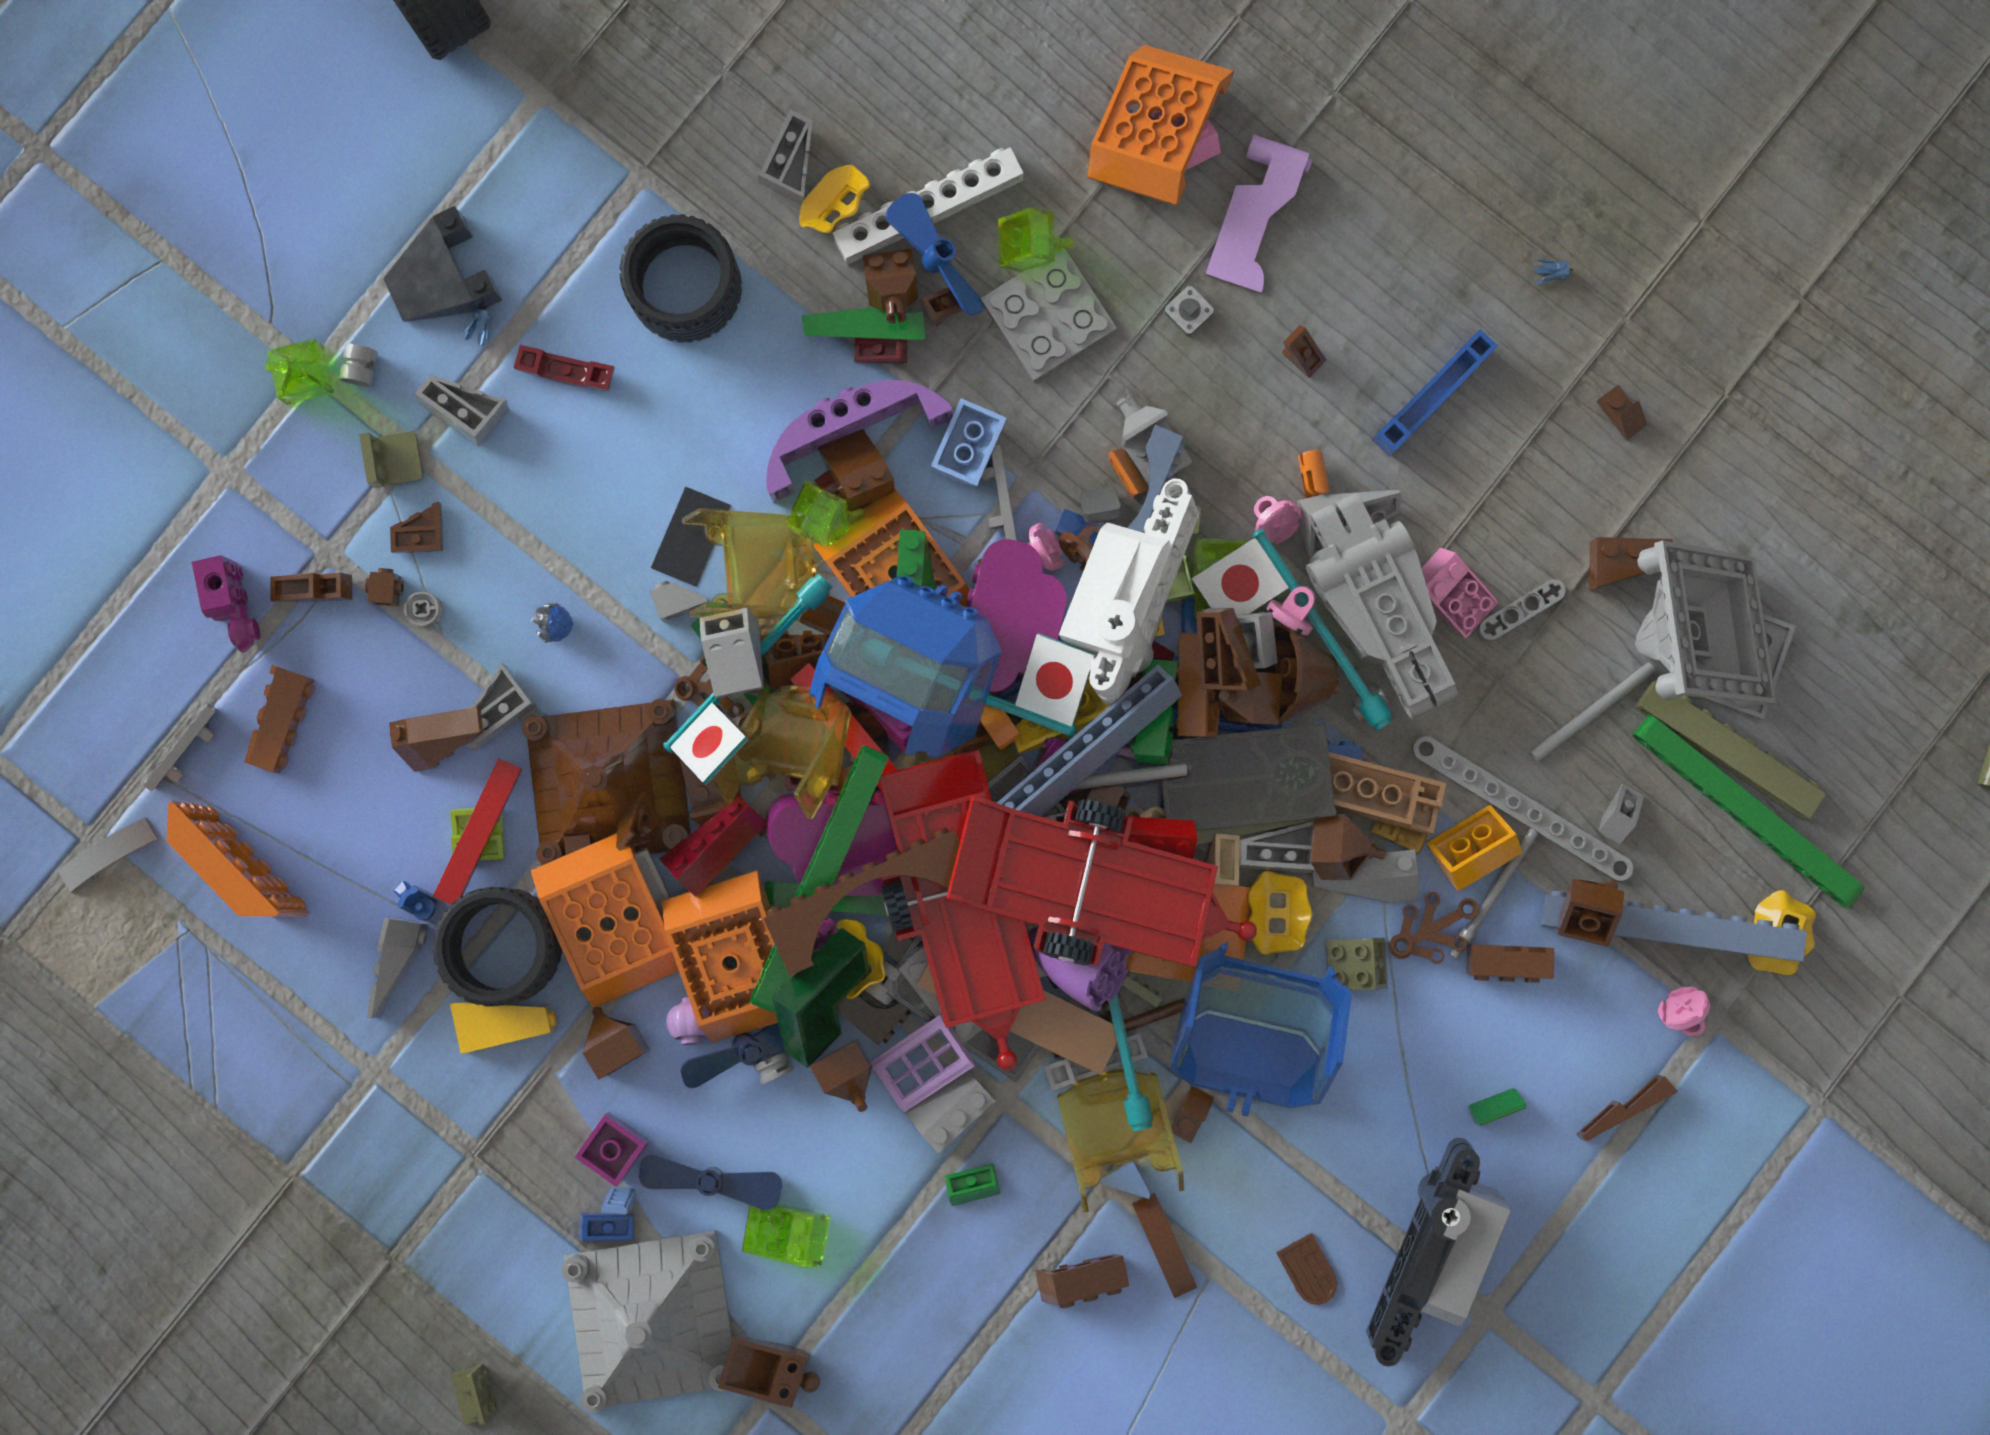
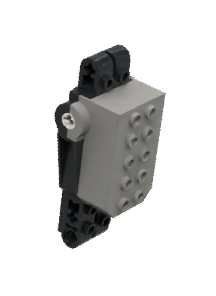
M1464 1138L1451 1140L1447 1145L1439 1167L1436 1166L1430 1174L1423 1177L1418 1186L1419 1203L1367 1327L1366 1333L1371 1347L1374 1350L1376 1359L1383 1366L1390 1367L1396 1365L1400 1361L1403 1352H1408L1412 1342V1337H1410L1412 1330L1417 1328L1421 1321L1422 1314L1420 1311L1459 1327L1467 1319L1482 1279L1489 1267L1494 1250L1498 1245L1503 1228L1509 1218L1511 1210L1499 1191L1478 1183L1480 1177V1170H1478L1480 1158L1469 1141Z

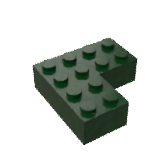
M843 928L836 934H832L827 939L826 944L819 951L812 954L811 960L814 965L793 974L791 979L784 986L778 988L772 997L785 1053L807 1068L841 1035L836 1006L870 972L865 943Z

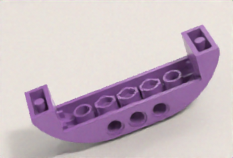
M882 380L868 383L855 389L849 387L839 392V396L834 399L825 398L816 403V407L803 413L790 423L773 447L766 475V487L773 503L796 493L784 468L785 465L818 451V447L865 429L919 404L930 430L951 421L953 412L950 404L929 388L902 380ZM862 402H870L867 406H860ZM840 412H847L843 417L837 416ZM824 422L822 427H815L817 423Z

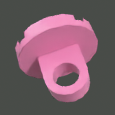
M1265 496L1260 498L1254 506V513L1259 518L1256 523L1255 532L1259 529H1264V533L1270 542L1278 544L1287 540L1297 531L1300 525L1298 521L1299 518L1302 519L1301 509L1291 500L1277 502L1273 497ZM1271 505L1270 507H1268V508L1262 513L1263 509H1264L1266 506Z
M1038 523L1030 528V542L1027 544L1037 550L1046 569L1051 572L1062 568L1065 562L1060 557L1063 555V551L1059 546V540L1050 528H1044V523Z
M1300 586L1289 594L1284 603L1271 599L1266 609L1268 612L1273 611V617L1283 625L1295 631L1299 628L1302 630L1301 635L1307 636L1312 631L1313 625L1306 619V616L1314 606L1316 596L1310 588ZM1299 592H1304L1308 595L1309 602L1306 606L1297 604L1296 595Z
M1682 987L1669 993V998L1665 1002L1662 1000L1658 1008V1014L1662 1023L1670 1029L1681 1030L1682 1033L1689 1036L1702 1034L1706 1028L1705 1017L1709 1013L1711 1006L1706 993L1699 991L1696 987Z

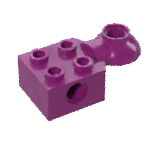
M222 555L192 561L202 613L205 617L212 618L214 621L230 620L227 629L232 645L237 646L241 653L247 652L256 640H260L261 634L256 619H250L248 607L246 606L248 595L246 590L242 588L241 579H243L241 566Z

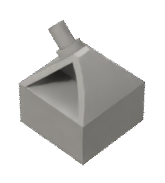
M1259 611L1254 614L1236 615L1255 668H1266L1278 663L1272 612Z

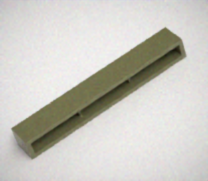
M1657 681L1649 683L1633 707L1646 717L1651 715L1657 718L1694 749L1799 819L1805 820L1812 817L1826 793L1820 790L1821 786L1810 779H1803L1799 776L1800 772L1789 765H1782L1778 762L1776 755L1768 751H1761L1756 747L1757 743L1748 737H1740L1735 733L1736 729L1727 723L1721 724L1714 719L1715 715L1706 709L1700 710L1695 707L1693 700L1689 697L1682 696L1664 700L1656 692L1655 686Z

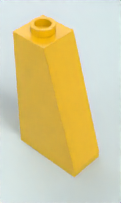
M467 1002L450 1004L461 1054L555 1031L554 1026H557L556 1014L550 1010L549 1006L502 1005L488 1007Z

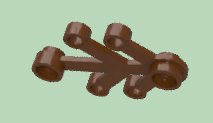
M705 655L700 658V663L692 674L680 677L674 686V691L678 698L683 701L692 700L698 707L706 701L700 693L708 692L710 695L713 693L710 678L707 682H699L708 670ZM764 677L763 689L749 691L747 693L751 695L762 693L766 687V681ZM686 684L690 686L689 693L685 689ZM725 696L719 702L727 710L731 718H736L745 711L741 703H734L728 696ZM716 705V707L722 712L721 707L719 705ZM734 706L739 710L737 715L733 712Z
M1436 892L1428 893L1425 897L1426 907L1420 930L1410 935L1412 922L1418 916V909L1412 904L1405 906L1400 934L1393 936L1389 942L1390 953L1398 959H1406L1411 955L1430 959L1433 964H1440L1445 958V954L1441 949L1435 948L1430 950L1416 944L1423 940H1428L1450 946L1457 952L1463 951L1467 946V941L1464 937H1453L1438 932L1462 918H1474L1479 910L1478 904L1474 899L1465 898L1461 900L1458 909L1432 923L1435 909L1440 904V896ZM1435 896L1438 900L1437 903L1430 904L1428 897ZM1470 905L1473 909L1472 913L1466 914L1463 911V907ZM1408 908L1415 910L1416 914L1413 917L1406 915ZM1460 939L1464 942V946L1457 948L1454 945V941ZM1400 942L1405 943L1407 946L1406 950L1399 951L1397 944ZM1434 952L1441 953L1442 958L1439 961H1435L1432 958Z

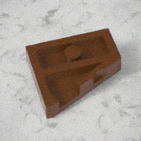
M435 502L426 510L420 513L417 512L409 516L406 521H400L390 527L392 553L443 551L442 505L440 502Z

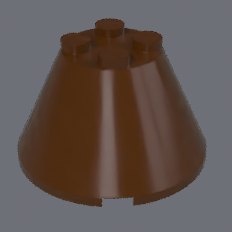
M1273 623L1278 663L1266 668L1255 669L1256 672L1282 674L1279 711L1280 724L1327 702L1333 694L1338 693L1340 683L1337 680V662L1332 655L1283 624Z

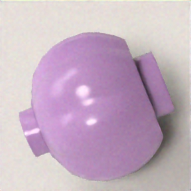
M682 998L681 1003L672 1007L668 1012L666 1028L675 1040L681 1041V1045L701 1044V1039L707 1036L698 1026L689 998ZM703 1005V1014L705 1017L709 1015L711 1012L705 1005Z

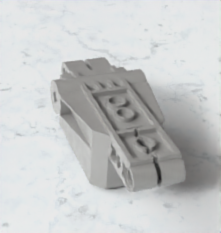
M1357 493L1334 502L1335 509L1332 505H1328L1309 514L1311 524L1324 549L1316 552L1308 561L1309 564L1306 565L1307 573L1322 602L1339 623L1357 661L1374 668L1382 664L1410 719H1414L1432 710V703L1439 707L1457 698L1458 692L1454 685L1455 682L1432 638L1437 623L1418 555L1410 535L1403 524L1397 521L1388 525L1386 519L1373 524Z

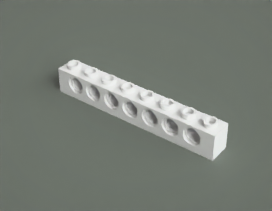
M1011 147L1005 150L1004 148L997 149L991 153V157L985 160L977 159L962 171L959 169L947 174V178L939 182L933 180L927 183L924 189L908 193L918 194L922 201H932L934 205L926 210L933 224L1023 181L1024 173ZM995 168L1000 171V174L993 177L987 172ZM969 179H975L978 184L975 187H968L965 182ZM950 189L955 191L956 195L952 198H947L943 193ZM893 201L883 204L880 210L874 213L867 212L858 217V221L851 224H841L833 232L834 240L847 265L862 259V255L872 254L904 238L891 225L885 230H880L876 227L879 222H887L886 211ZM858 232H865L867 234L866 239L862 241L856 240L854 237Z

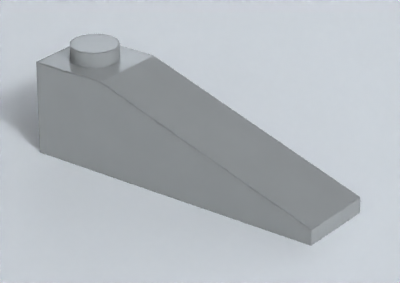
M1400 490L1356 492L1361 498L1373 524L1384 519L1388 520L1400 513ZM1353 493L1318 495L1298 501V507L1302 512V519L1299 518L1298 521L1300 524L1299 530L1309 557H1313L1316 552L1324 549L1311 524L1309 514L1328 505H1332L1335 509L1334 502Z
M1415 849L1388 852L1383 860L1374 857L1372 859L1367 858L1352 880H1321L1315 870L1312 872L1313 887L1389 903L1417 900L1418 868Z

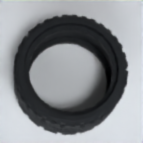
M393 0L432 59H443L449 52L452 53L460 45L466 44L469 39L475 38L479 33H483L490 28L491 20L479 0Z
M671 214L668 217L661 216L659 219L651 220V223L643 225L640 230L638 229L635 232L634 237L629 239V243L624 248L625 253L621 256L619 268L621 271L619 274L621 287L638 319L652 333H657L659 337L669 341L677 340L680 343H690L693 340L701 341L706 337H711V334L714 332L718 333L720 329L727 325L726 322L732 319L738 308L737 303H740L741 274L729 243L712 224H706L705 220L691 215L688 217L685 214ZM681 245L696 246L708 251L720 263L721 274L716 292L706 304L689 313L673 314L656 309L646 301L643 291L644 275L656 256L664 250Z
M485 887L466 893L464 897L456 899L449 906L450 909L444 911L441 919L438 921L437 925L439 926L438 929H435L432 944L434 945V950H432L434 963L438 967L437 972L444 984L447 983L449 985L448 988L459 998L463 997L465 1001L475 1005L494 1007L518 1003L531 998V996L544 989L548 981L552 980L558 969L557 965L561 961L562 948L539 898L520 889ZM499 903L512 906L529 920L537 942L534 962L528 973L518 983L505 989L486 986L476 980L468 971L461 952L462 936L471 918L480 910Z

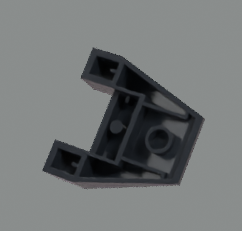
M456 206L432 216L383 278L403 322L474 312L475 309H485L502 301L492 277L485 269L464 279L450 248L473 236L464 216Z

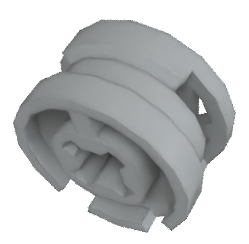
M423 591L415 592L408 597L409 599L404 604V613L411 623L420 628L434 627L439 623L443 616V607L437 597Z
M785 1051L753 1065L755 1072L760 1074L759 1081L761 1084L794 1070L792 1064L787 1062L788 1055Z

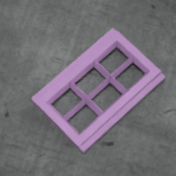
M942 1014L870 1062L872 1068L903 1112H906L976 1065L952 1027L945 1028ZM942 1031L949 1043L933 1053L926 1041ZM922 1044L929 1056L915 1066H912L906 1054ZM953 1047L960 1059L944 1069L936 1057ZM902 1058L909 1070L893 1080L886 1068ZM932 1060L940 1072L923 1082L916 1071ZM912 1074L919 1086L903 1095L897 1083Z

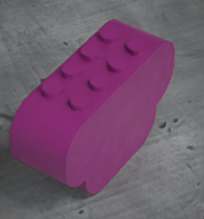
M1011 539L996 541L987 548L981 565L976 564L972 583H976L975 590H969L966 607L976 609L980 615L988 619L1002 651L989 694L995 696L1002 695L1010 690L1017 677L1024 678L1038 633L1058 640L1067 602L1066 591L1061 582L1051 575L1042 573V559L1037 550L1027 543ZM990 662L982 666L973 689L981 691ZM957 667L961 683H965L971 668Z
M799 790V793L779 796L770 804L767 810V825L765 826L767 839L775 855L781 861L790 864L799 885L840 796L839 791L826 790L824 794H814L813 790ZM876 791L875 795H872L832 886L840 883L839 877L849 872H852L854 876L864 872L862 866L875 860L879 865L887 861L886 855L898 850L882 791ZM877 878L863 883L845 896H875L882 894V879Z

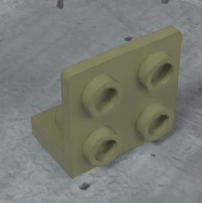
M414 431L376 438L370 433L359 434L366 480L373 488L423 480L417 435Z
M1385 938L1326 941L1327 966L1329 967L1330 965L1336 972L1335 976L1343 986L1346 985L1349 990L1388 988Z
M1128 971L1122 986L1157 1008L1162 1001V995L1173 979Z
M483 1364L452 1373L451 1379L464 1425L479 1421L480 1426L486 1425L496 1415L495 1411L498 1408L495 1396L490 1394L489 1385L491 1380L488 1371H484Z

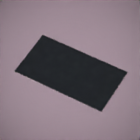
M685 486L651 568L696 587L731 505Z

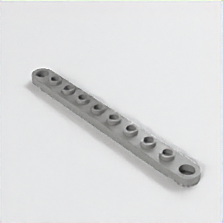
M1425 736L1417 739L1413 744L1412 753L1416 759L1529 829L1535 830L1545 839L1610 877L1612 880L1624 881L1632 875L1633 864L1627 857L1435 739ZM1422 742H1427L1431 745L1432 752L1429 756L1420 754L1419 746ZM1617 861L1623 862L1626 867L1625 873L1621 876L1616 875L1613 870V866Z

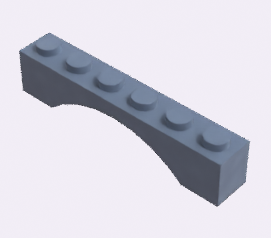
M1155 425L1145 448L1150 469L1149 490L1144 505L1137 517L1127 527L1128 529L1144 532L1145 523L1153 514L1155 497L1161 494L1165 479L1171 480L1176 468L1172 465L1174 457H1180L1184 449L1185 443L1181 442L1182 435Z

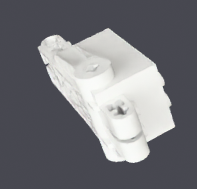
M1172 479L1166 482L1161 494L1155 497L1153 503L1154 512L1152 517L1148 518L1145 523V533L1111 523H1106L1100 529L1059 633L1064 643L1096 654L1090 664V684L1102 702L1109 706L1127 691L1131 678H1136L1137 673L1149 667L1153 660L1152 643L1167 598L1200 515L1186 483L1180 479Z

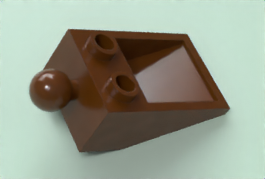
M734 1336L718 1388L792 1408L799 1385L805 1392L812 1393L818 1390L820 1378L815 1372L803 1374L808 1357L802 1349L780 1343ZM794 1363L793 1370L789 1371L787 1369L788 1365ZM786 1388L785 1393H781L780 1390Z

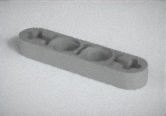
M1557 579L1549 580L1486 618L1478 626L1477 632L1479 637L1484 641H1493L1558 602L1565 595L1564 584ZM1549 585L1552 588H1558L1559 591L1556 592L1557 597L1551 595L1543 599L1541 596L1550 590ZM1533 597L1538 601V608L1535 611H1531L1526 607L1525 602L1527 598ZM1507 610H1513L1517 614V621L1510 624L1505 620L1504 614ZM1498 616L1501 626L1493 631L1494 636L1490 633L1486 635L1484 632L1487 628L1485 624L1487 623L1489 626L1497 623L1498 620L1495 617Z

